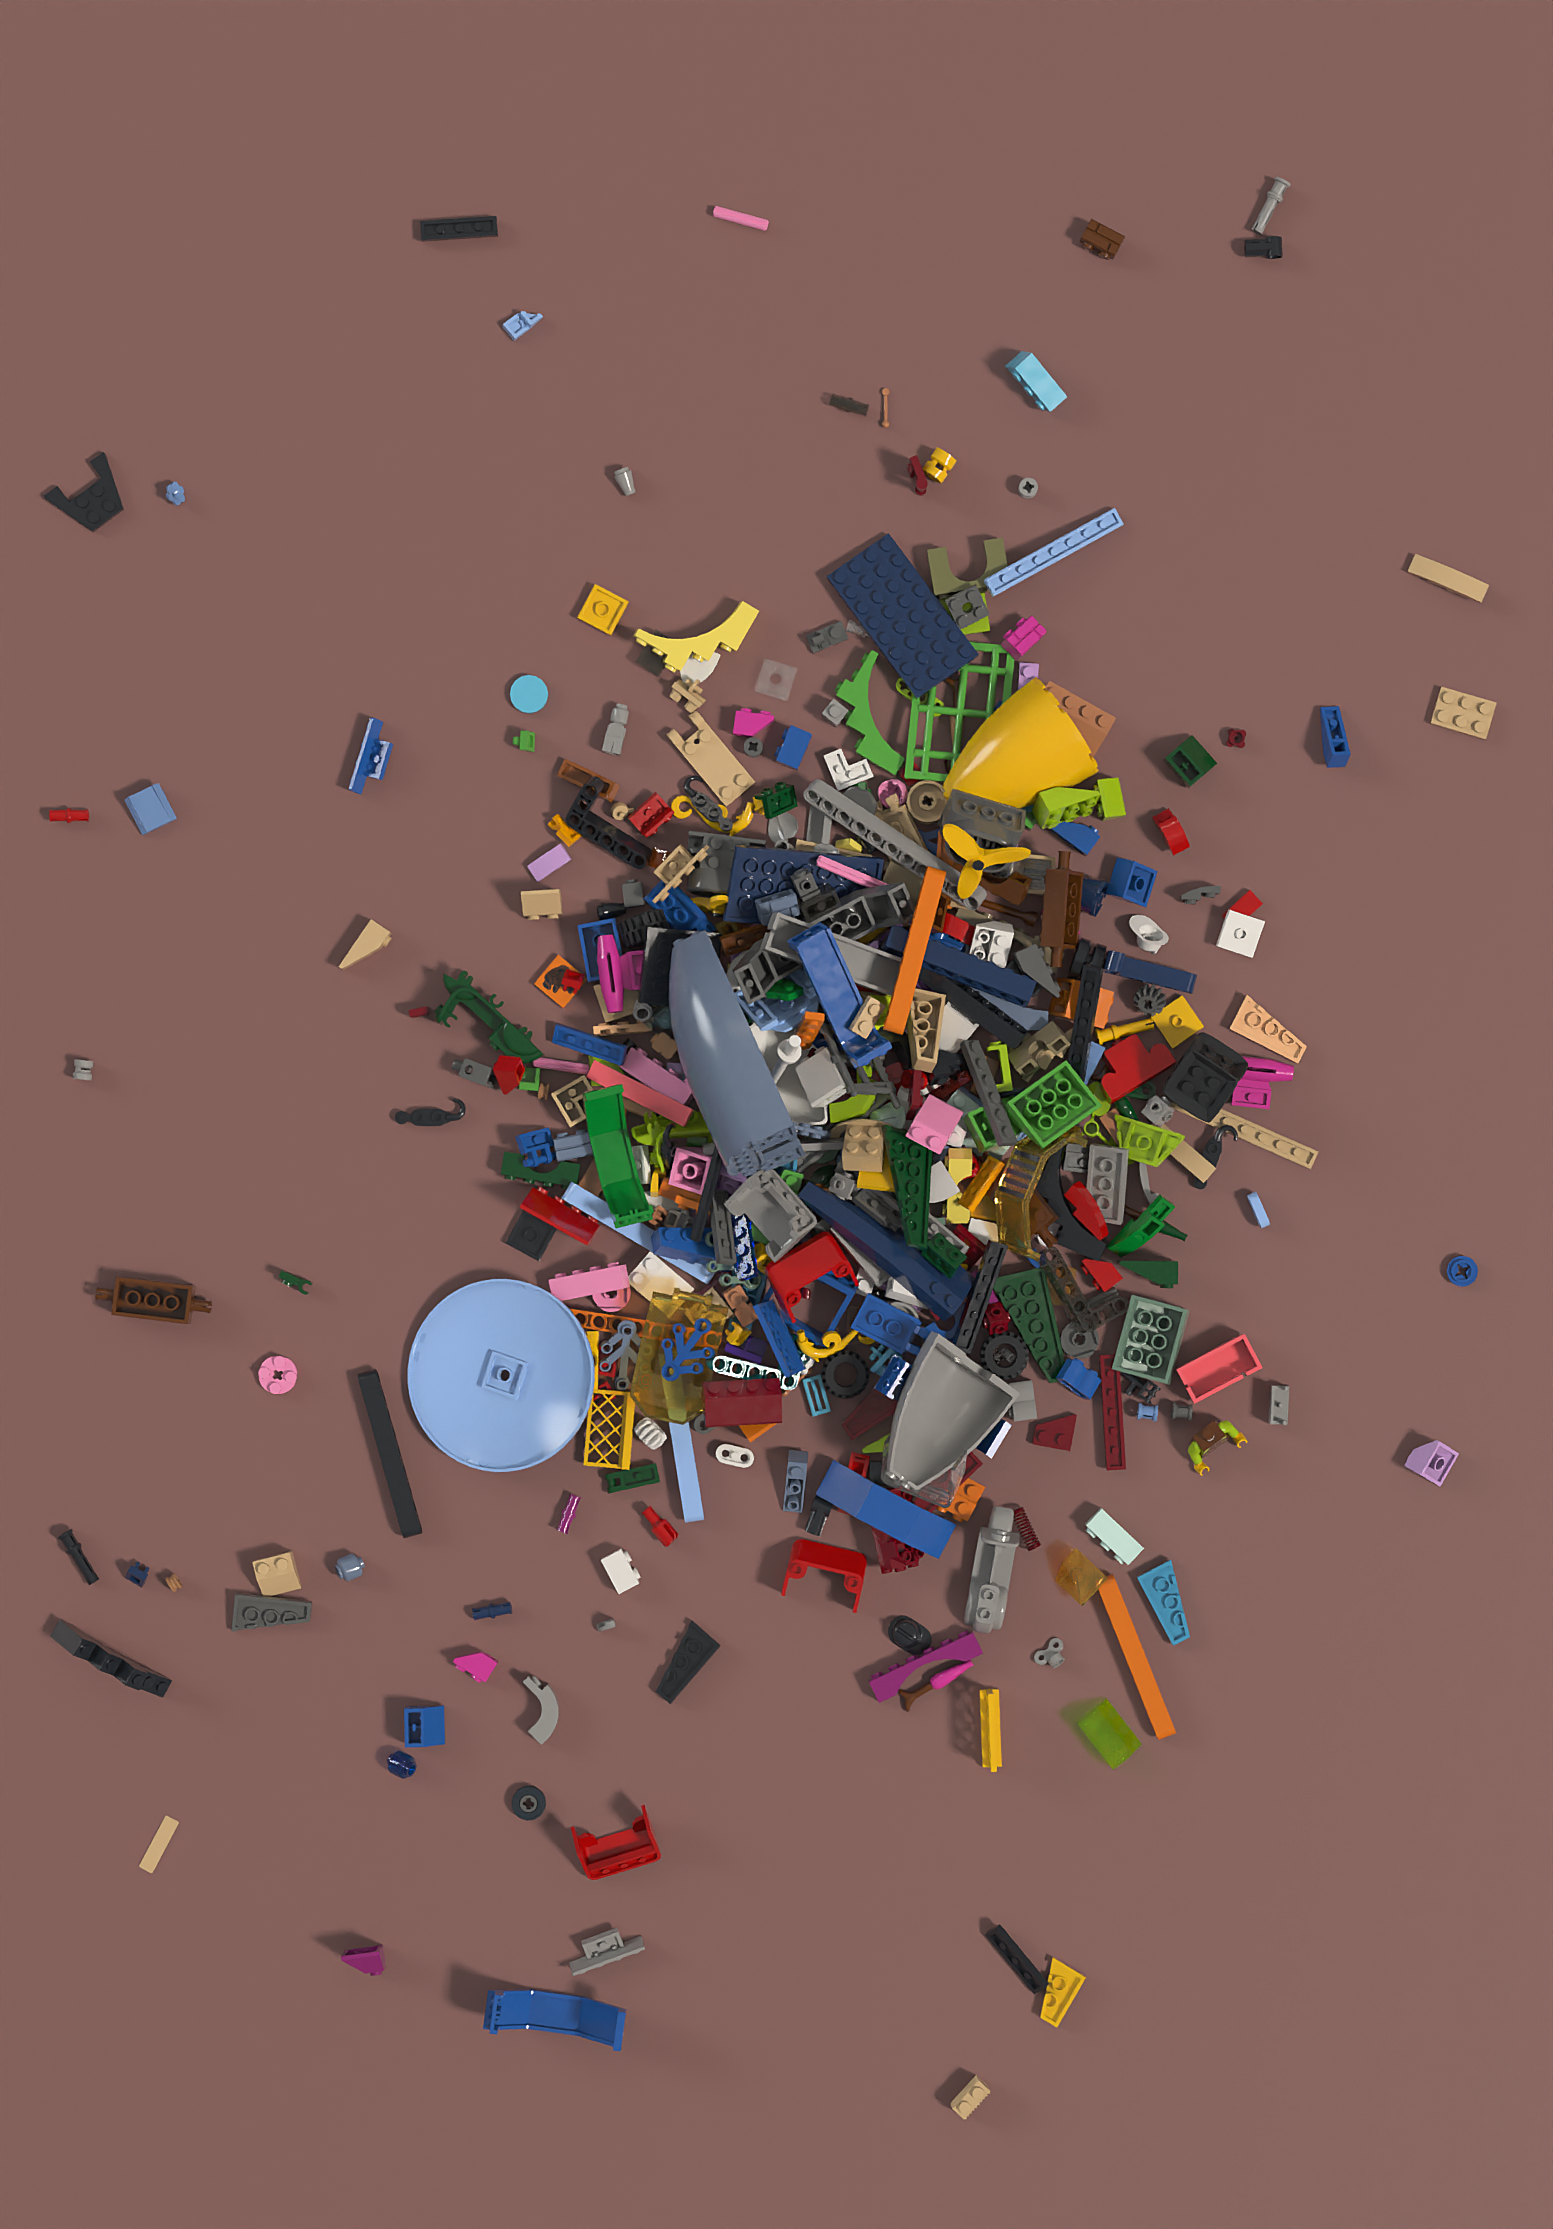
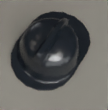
M899 1616L890 1622L888 1627L890 1640L907 1653L920 1655L923 1654V1650L930 1647V1632L912 1618Z

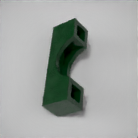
M504 1151L500 1173L505 1175L504 1179L516 1180V1177L524 1178L523 1182L532 1184L535 1183V1180L543 1181L542 1185L553 1187L554 1183L561 1184L562 1189H567L571 1182L578 1185L581 1164L561 1161L553 1171L538 1173L530 1167L523 1166L524 1155Z

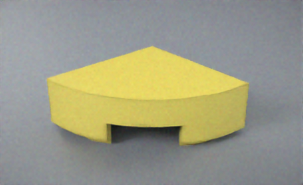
M851 838L837 840L835 844L836 848L861 853L863 847Z

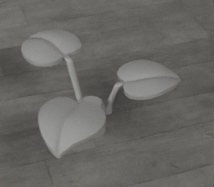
M787 812L770 819L768 833L771 840L776 843L774 848L796 850L788 843V838L794 837L798 831L797 819ZM818 844L813 852L841 854L837 848L830 844Z

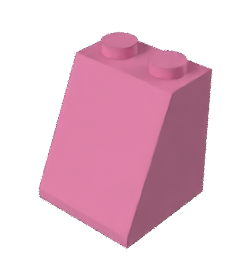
M929 1094L909 1128L906 1137L940 1155L964 1112Z
M703 1146L677 1147L668 1184L702 1195L712 1155H704Z

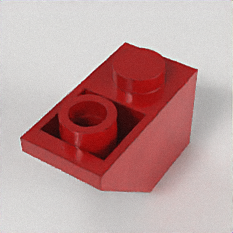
M499 1055L497 1062L493 1065V1073L503 1094L507 1095L519 1085L525 1072V1067L520 1057Z
M1084 1258L1081 1260L1083 1265L1080 1267L1086 1275L1090 1274L1093 1277L1092 1283L1098 1291L1102 1290L1105 1292L1123 1279L1112 1263Z

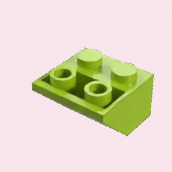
M1119 778L1097 780L1092 787V791H1099L1101 794L1096 806L1098 817H1101L1102 821L1125 817L1126 812Z

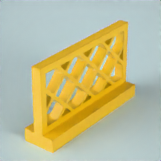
M594 1389L593 1394L600 1393L607 1400L598 1407L594 1403L592 1396L587 1417L584 1466L629 1470L636 1392ZM605 1394H612V1396L608 1398ZM615 1395H624L623 1404L616 1408L610 1399ZM607 1402L615 1409L608 1417L600 1410ZM594 1405L596 1409L592 1412V1406ZM598 1410L605 1419L596 1426L591 1418ZM616 1412L622 1417V1423L617 1427L609 1420ZM605 1421L614 1429L607 1436L598 1428ZM595 1430L603 1437L596 1445L590 1440V1434ZM616 1431L621 1438L620 1442L614 1447L607 1438ZM604 1440L612 1448L605 1455L597 1448ZM620 1445V1450L618 1452L616 1448ZM593 1449L602 1457L597 1462H588V1454ZM613 1450L619 1456L618 1464H611L605 1458ZM603 1459H604L605 1462H606V1463H599V1462H600L601 1460H603Z
M979 1689L982 1767H990L991 1772H997V1767H1002L999 1689Z

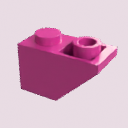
M740 708V711H736L733 735L754 737L774 722V716L768 711H759L758 714L752 713L751 709Z
M484 1651L457 1656L453 1662L458 1670L462 1672L468 1671L472 1674L471 1678L481 1683V1681H487L499 1661Z

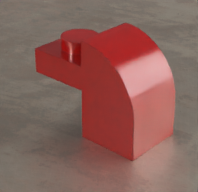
M1169 808L1152 817L1173 856L1190 847L1180 822Z

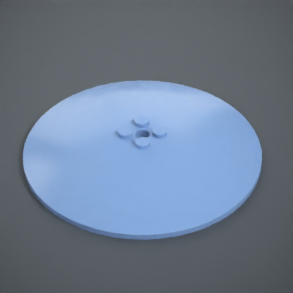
M490 1279L479 1281L462 1287L448 1295L429 1313L422 1323L412 1344L409 1356V1396L415 1415L423 1430L436 1446L448 1456L469 1467L484 1471L510 1472L522 1470L542 1463L554 1456L565 1447L581 1427L589 1410L594 1391L595 1367L593 1354L586 1333L578 1319L553 1294L531 1283L519 1280ZM503 1370H507L510 1373L507 1381L501 1378Z

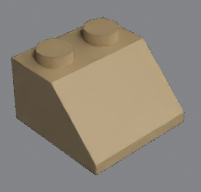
M560 889L521 891L523 916L528 917V920H539V916H547V919H558V915H563Z
M292 1551L252 1562L263 1596H273L302 1588Z

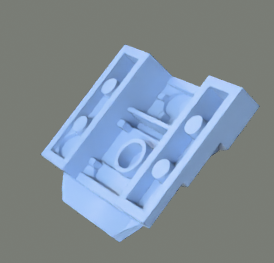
M804 967L784 977L804 989V995L791 1001L770 999L765 996L748 1005L741 989L734 993L742 1011L754 1021L761 1031L774 1030L785 1033L798 1027L805 1011L818 1012L820 1001Z

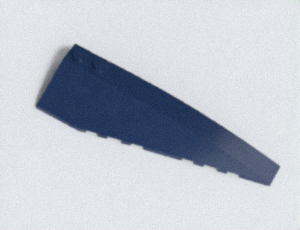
M808 1182L797 1197L914 1295L941 1320L945 1321L953 1316L964 1301L975 1278L962 1266H959L955 1275L949 1279L921 1255L923 1250L906 1245L904 1231L898 1229L894 1232L888 1227H884L864 1210L811 1182Z

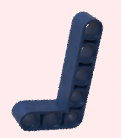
M1109 950L1106 952L1102 967L1104 968V973L1193 994L1197 978L1196 974L1125 957L1126 954Z

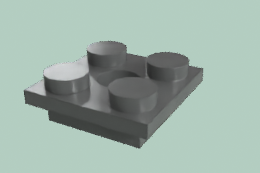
M976 584L945 599L950 613L960 630L990 615ZM966 602H970V609L963 611L962 606Z

